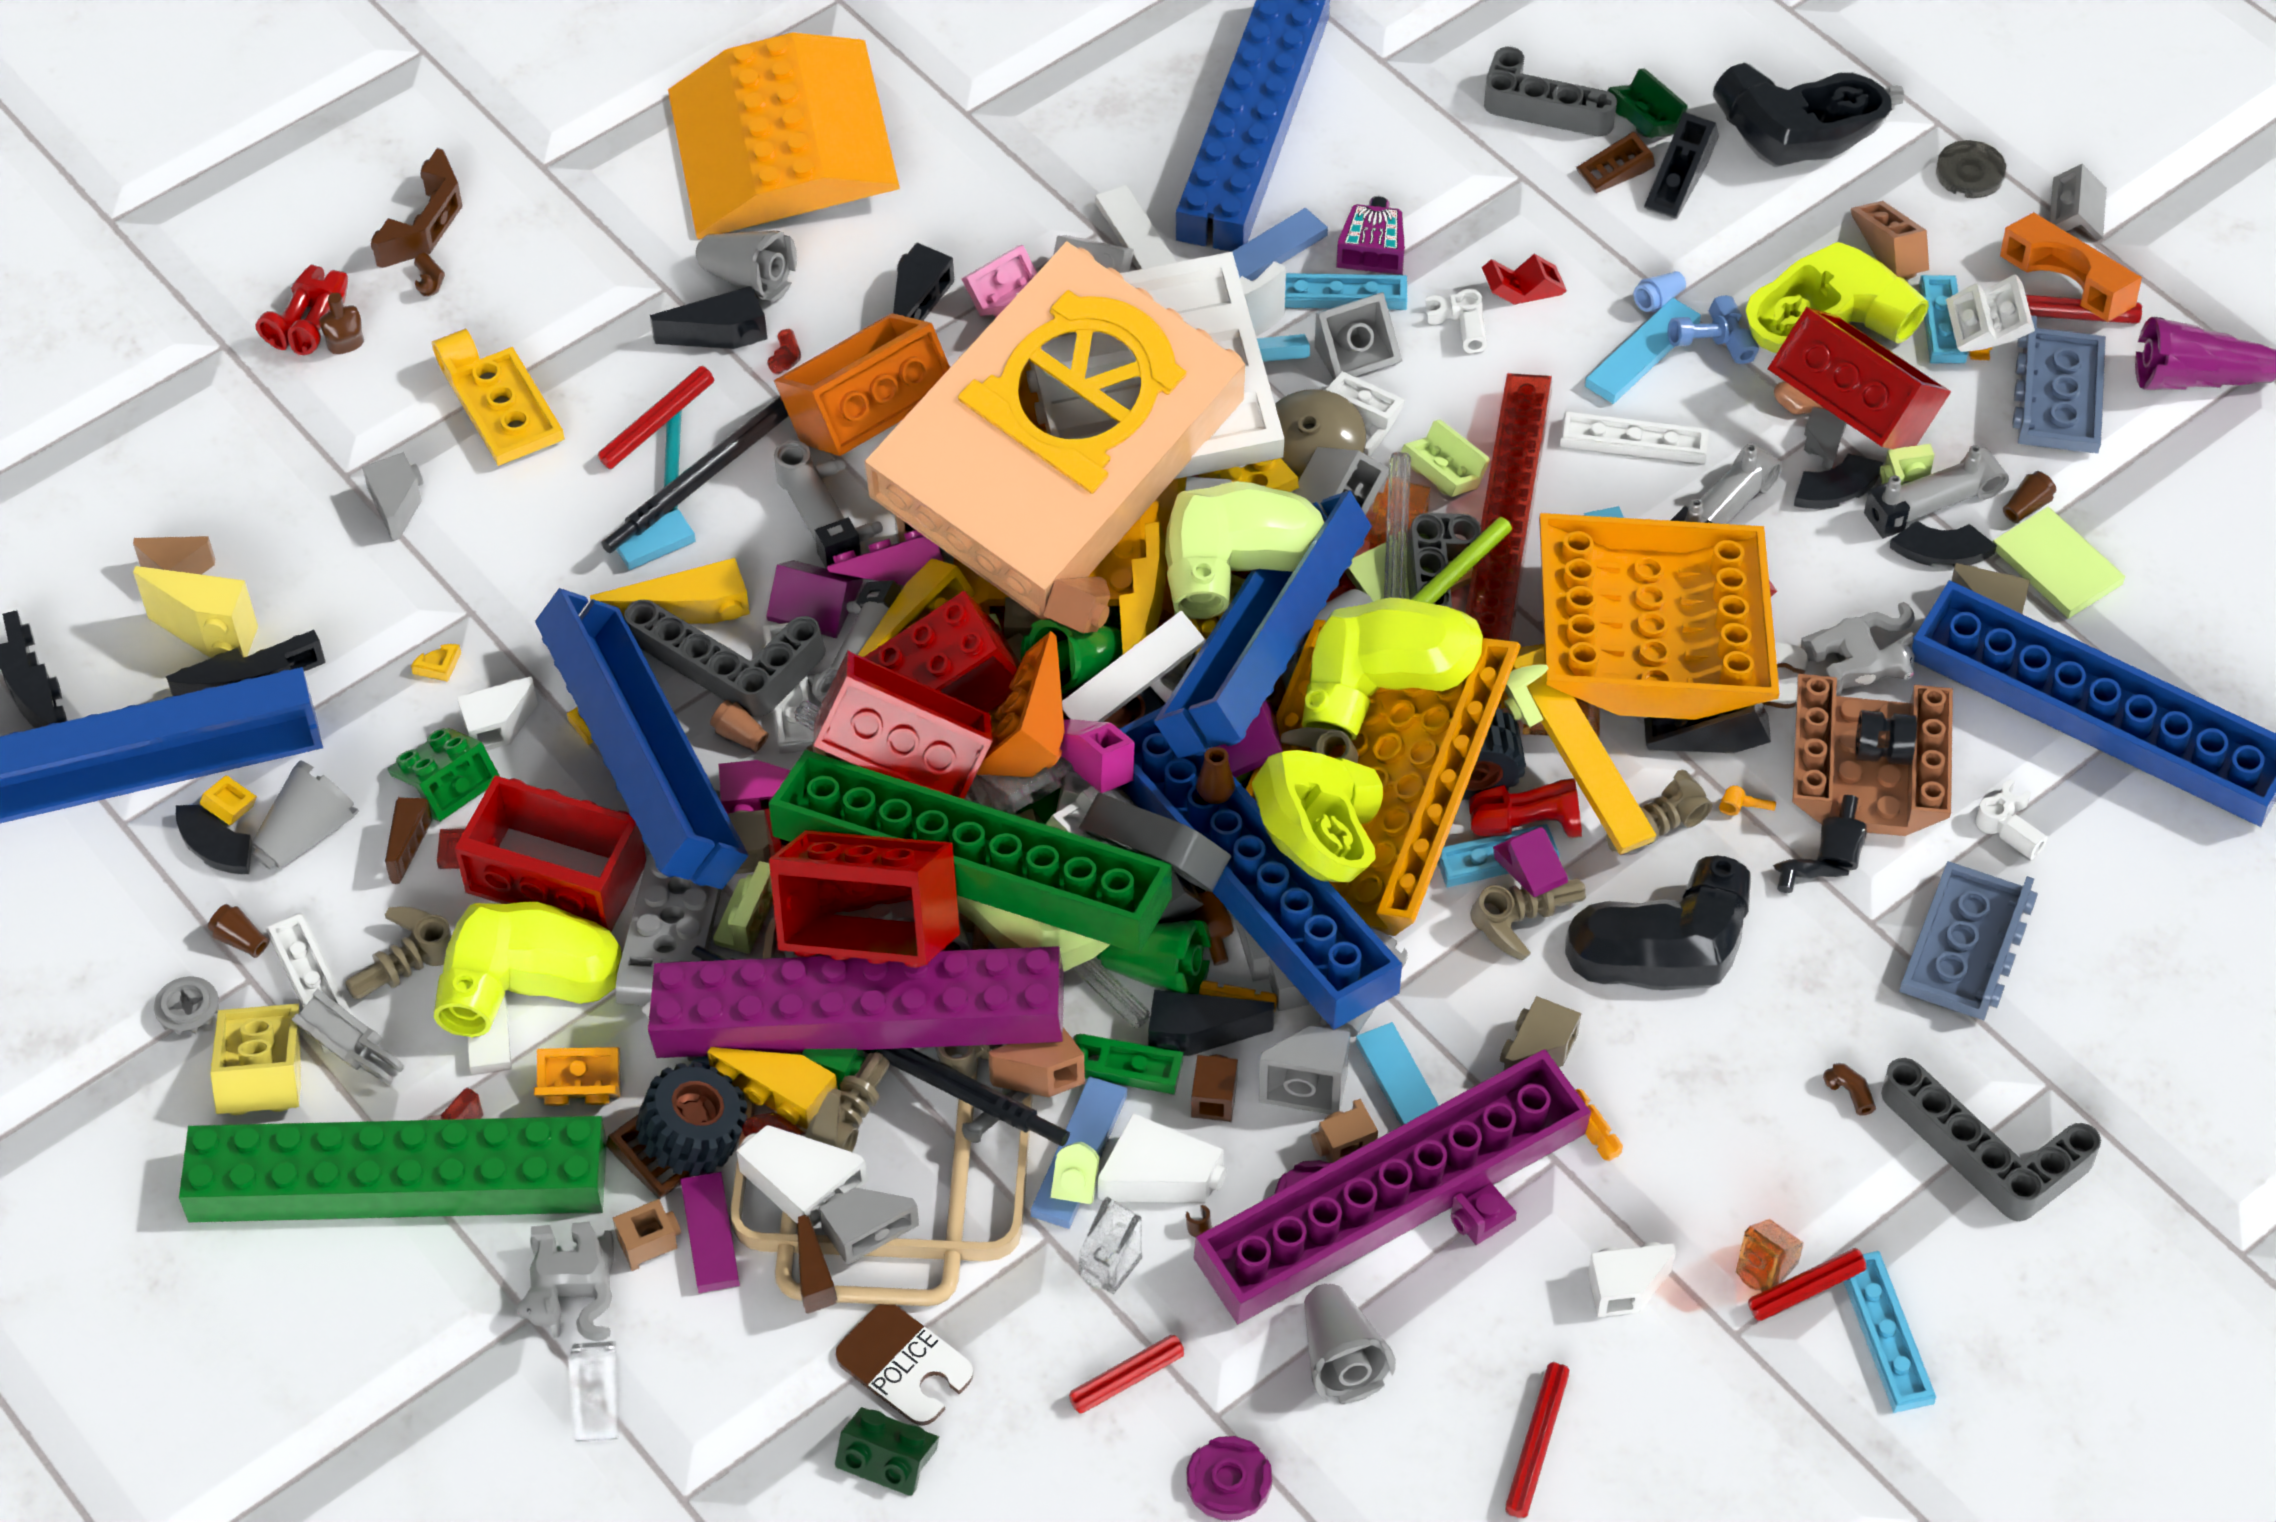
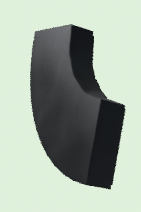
M1848 453L1843 462L1831 470L1822 472L1804 471L1797 490L1794 506L1825 509L1838 507L1841 502L1854 497L1860 498L1875 485L1880 477V467L1883 466L1884 462Z
M1916 521L1892 538L1889 548L1907 559L1931 566L1932 563L1953 564L1955 567V563L1968 566L1989 558L1995 554L1997 545L1971 524L1954 530H1939L1929 528Z
M176 805L175 814L178 829L189 850L201 858L204 864L212 868L234 874H249L252 852L250 834L235 833L224 827L217 816L201 805Z

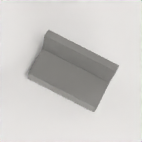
M2083 164L2053 177L2050 222L2064 231L2082 225L2098 241L2104 235L2107 188Z

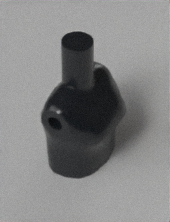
M1844 795L1839 817H1827L1823 820L1818 861L1830 863L1846 870L1858 868L1860 853L1867 835V825L1855 819L1858 804L1856 796Z

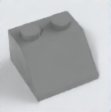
M1309 1025L1263 1051L1260 1058L1259 1102L1329 1115L1339 1112L1348 1072L1350 1032L1341 1031L1338 1028L1333 1030L1330 1026L1318 1027Z

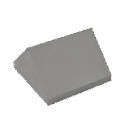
M1384 292L1316 313L1314 347L1334 380L1342 371L1355 377L1402 362Z

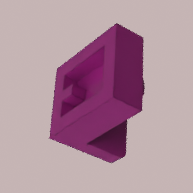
M1490 1183L1468 1198L1461 1192L1453 1196L1450 1217L1456 1230L1462 1235L1467 1234L1474 1244L1478 1245L1516 1221L1517 1212L1497 1188Z

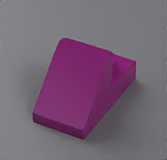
M1542 827L1511 837L1509 840L1493 847L1495 860L1533 897L1568 883L1567 874L1546 831Z

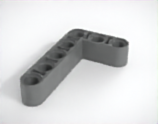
M635 601L627 607L624 615L640 649L723 700H729L732 703L738 702L753 717H761L770 713L823 659L826 652L818 622L808 616L797 617L790 621L752 661H749L652 601Z
M1897 1058L1888 1065L1881 1091L1882 1099L1886 1105L2003 1215L2011 1220L2025 1221L2031 1218L2086 1175L2094 1165L2100 1148L2101 1138L2098 1131L2089 1124L2074 1123L2068 1126L2023 1161L1919 1063L1909 1058ZM1897 1082L1905 1083L1908 1086L1900 1085ZM1925 1109L1934 1110L1937 1113H1931ZM1956 1137H1962L1967 1141L1959 1140ZM2073 1147L2081 1148L2084 1151H2078ZM1984 1164L1993 1165L1997 1169L1989 1168ZM2044 1170H2051L2056 1174H2050ZM2014 1192L2023 1193L2027 1197L2018 1196Z

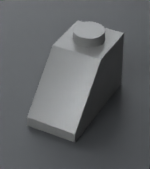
M404 452L362 467L367 490L392 541L400 539L422 501L418 486L424 483L417 464H409Z
M855 1187L846 1193L835 1194L824 1205L819 1207L822 1229L847 1265L919 1226L917 1204L913 1198Z

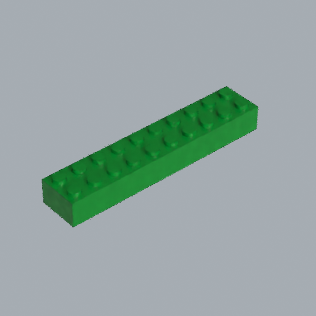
M809 750L803 752L769 802L772 836L789 842L805 830L951 842L953 844L956 891L958 896L1140 954L1172 898V864Z
M602 1116L188 1126L179 1200L188 1223L603 1213L607 1138Z

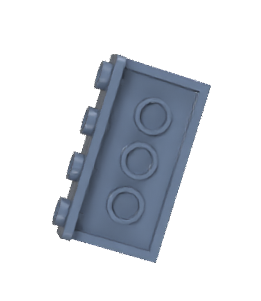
M2031 315L2035 331L2017 340V347L2023 348V353H2018L2015 371L2016 374L2022 375L2021 380L2017 379L2014 392V401H2019L2020 407H2015L2012 428L2018 429V444L2098 454L2102 434L2106 336L2036 328L2037 316Z
M1947 861L1899 992L1984 1021L1989 1006L1998 1008L2005 985L1998 983L2000 976L2009 977L2016 957V954L2009 952L2011 945L2020 946L2027 923L2021 922L2022 915L2024 913L2031 916L2038 893L2031 891L2035 878L2027 876L2022 886Z

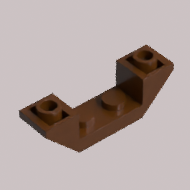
M437 148L430 159L425 160L421 167L420 176L423 179L425 193L427 196H430V199L423 212L415 217L413 226L388 218L381 229L374 233L371 240V248L378 267L385 268L408 261L424 252L430 254L463 207L458 181L443 149Z

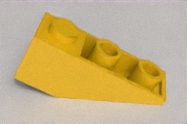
M711 1047L707 1051L710 1066L717 1068V1074L720 1076L726 1075L732 1078L731 1085L734 1087L739 1086L751 1102L759 1106L763 1104L776 1111L779 1117L790 1125L798 1124L806 1130L813 1117L818 1113L827 1094L831 1090L837 1089L836 1074L803 1055Z

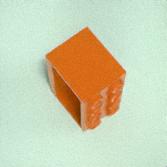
M891 313L774 380V383L800 442L805 443L809 447L841 456L902 421L950 369V366L932 323Z

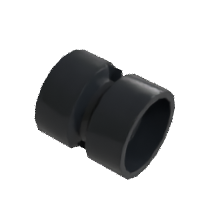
M1861 710L1856 731L1855 759L1878 762L1881 757H1886L1888 763L1911 765L1916 744V715L1894 713L1888 719L1884 716L1883 712ZM1879 731H1887L1885 744L1878 743Z

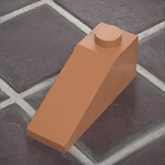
M1884 201L1851 208V215L1877 260L1889 268L1896 276L1903 279H1911L1916 277L1917 273L1929 270L1926 229Z
M1101 577L1056 579L1043 616L1081 633L1098 632V629L1105 624L1109 615L1107 604L1110 599V592L1106 579Z

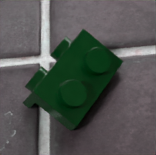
M1645 68L1637 70L1631 85L1609 87L1607 90L1617 99L1616 114L1630 121L1636 127V131L1647 138L1674 134L1683 112H1686L1688 105Z
M861 1407L841 1431L835 1467L912 1496L917 1489L920 1471L937 1451L940 1436L929 1433L919 1426L908 1425L887 1417L880 1411Z

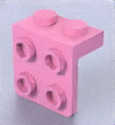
M1019 245L961 279L979 315L993 314L996 318L1016 297V293H1019L1037 274V271L1024 246Z

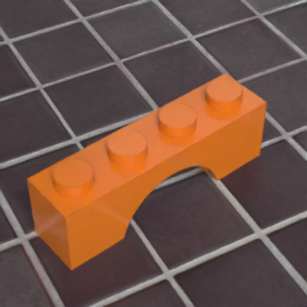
M2034 212L2005 227L2000 257L2025 272L2053 271L2074 279L2083 289L2080 306L2109 322L2136 306L2142 277Z

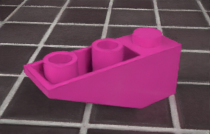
M913 530L904 534L906 541L891 545L890 539H885L868 545L870 552L859 556L855 555L854 550L833 556L834 564L828 565L827 569L831 573L876 581L894 580L897 584L905 586L931 558L943 562L944 558L938 545L917 530Z
M1064 719L1065 732L1060 746L1062 755L1059 759L1100 793L1113 790L1116 787L1133 781L1134 741L1110 722Z
M759 760L718 764L721 803L727 814L736 811L750 812L769 809L770 800L791 770Z

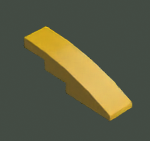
M1160 522L1144 524L1147 557L1132 559L1134 593L1119 595L1123 654L1154 632L1158 626L1167 575L1166 537Z

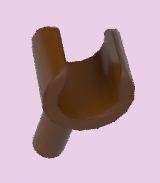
M1200 1205L1202 1220H1193L1189 1212H1186L1188 1233L1195 1238L1212 1228L1210 1210L1205 1205Z

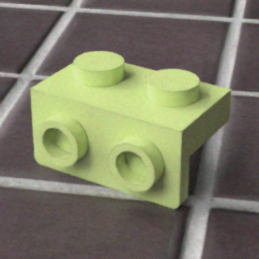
M1440 419L1432 423L1427 437L1404 444L1399 455L1410 464L1415 472L1424 475L1436 485L1440 492L1450 497L1478 489L1490 462V458Z

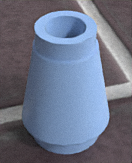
M1674 271L1642 279L1634 289V300L1637 306L1645 312L1659 311L1670 299L1685 290V278L1680 272Z

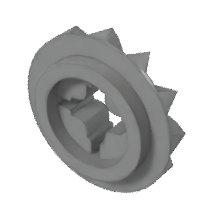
M192 976L178 978L166 984L159 991L154 1002V1013L164 1030H174L179 1036L183 1031L189 1030L196 1034L198 1027L204 1024L211 1025L213 1015L218 1013L219 996L215 987L203 978ZM183 997H187V1000L193 1005L192 1014L188 1015L184 1012L182 1005L184 1003Z

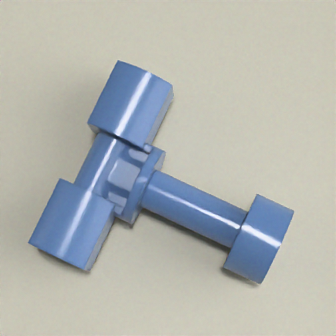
M1724 295L1714 298L1708 310L1713 319L1712 323L1693 324L1689 317H1675L1669 321L1667 334L1672 346H1689L1694 338H1712L1718 345L1725 343L1734 362L1738 364L1754 361L1760 349L1752 337L1751 331L1744 328L1741 329L1739 321L1742 314L1731 296Z

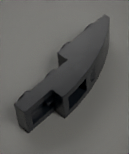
M18 610L3 613L8 642L0 644V669L13 701L21 714L34 728L44 727L52 723L66 722L67 717L63 705L57 706L56 700L62 698L57 676L50 678L45 663L39 665L36 652H30L29 646L35 645L30 623L22 624Z
M311 630L304 634L293 636L289 640L267 649H261L244 658L238 648L217 654L213 658L190 667L182 668L166 676L172 696H179L201 691L209 687L214 688L240 682L244 679L275 674L283 670L303 667L305 672L326 663L320 640L315 630Z

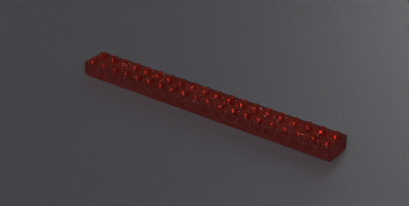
M1507 373L1480 527L1482 533L1496 519L1503 517L1511 524L1512 531L1473 567L1465 612L1477 620L1483 638L1512 641L1552 396V376ZM1502 694L1501 699H1500V702H1499V704H1498V707H1497L1498 709H1501V703H1502L1503 694Z

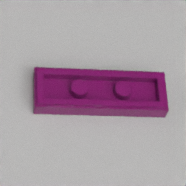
M722 1172L682 1178L681 1186L698 1293L740 1286Z

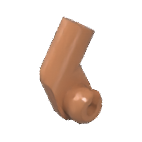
M1780 382L1774 388V396L1777 402L1792 414L1811 413L1813 407L1825 409L1787 382Z

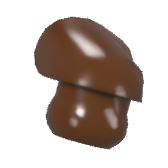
M421 253L414 260V265L422 272L419 275L422 279L420 282L415 280V287L421 295L430 297L439 292L445 273L427 253Z
M1835 1063L1833 1068L1824 1071L1823 1079L1828 1087L1832 1090H1837L1843 1086L1849 1091L1857 1115H1869L1876 1110L1867 1080L1845 1063Z

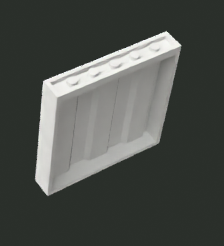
M1233 252L1120 273L1124 281L1136 289L1142 288L1146 290L1159 305L1165 309L1171 308L1180 314L1184 322L1194 329L1200 328L1207 332L1213 339V342L1225 350L1231 349L1235 351L1245 363L1244 400L1212 437L1191 457L1189 463L1174 479L1283 458L1284 435ZM1070 332L1060 335L1042 345L1041 349L1071 370L1077 334ZM1094 332L1092 334L1085 379L1136 361V358L1131 350L1120 340L1105 333ZM1029 361L1031 370L1026 371L1030 393L1037 392L1039 402H1034L1038 424L1045 423L1047 434L1064 439H1084L1102 434L1118 424L1116 420ZM1137 376L1099 390L1128 410H1131L1140 392L1141 378Z

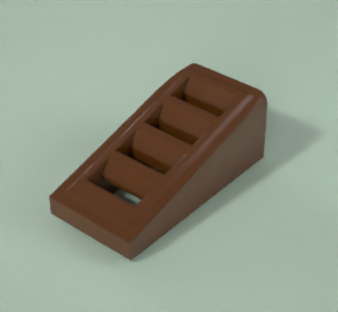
M1633 131L1576 168L1593 191L1598 193L1649 171L1655 167V162L1651 150ZM1633 154L1634 158L1630 160L1628 156ZM1621 159L1624 164L1619 166L1616 161ZM1609 164L1613 171L1609 173L1604 166ZM1597 169L1603 177L1597 180L1591 173L1592 171Z
M398 797V800H396L385 858L389 879L392 884H400L431 824L432 816L427 799Z
M637 1114L608 1135L606 1146L660 1200L681 1184L682 1178L691 1176L689 1171H683L681 1175L674 1174L660 1184L656 1178L672 1167L666 1166L663 1169L658 1166L650 1172L647 1166L657 1160V1158L646 1156L640 1160L637 1156L646 1149L647 1145L637 1144L632 1149L627 1145L637 1138L639 1131L636 1130Z
M806 1214L799 1216L797 1234L801 1298L805 1312L812 1313L837 1304L836 1301L838 1299L832 1277L809 1216L807 1217Z

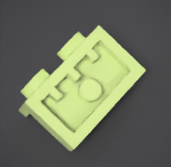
M759 861L753 875L748 874L746 879H739L713 936L715 945L747 954L751 953L773 903L769 863Z

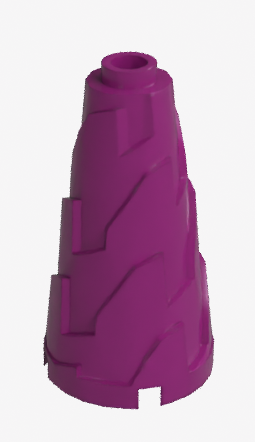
M2150 317L2144 323L2138 342L2145 343L2143 352L2136 351L2135 358L2136 379L2139 387L2143 388V390H2187V387L2221 388L2222 385L2272 383L2276 378V349L2259 343L2236 339L2227 333L2204 330L2197 325L2165 320L2160 317Z

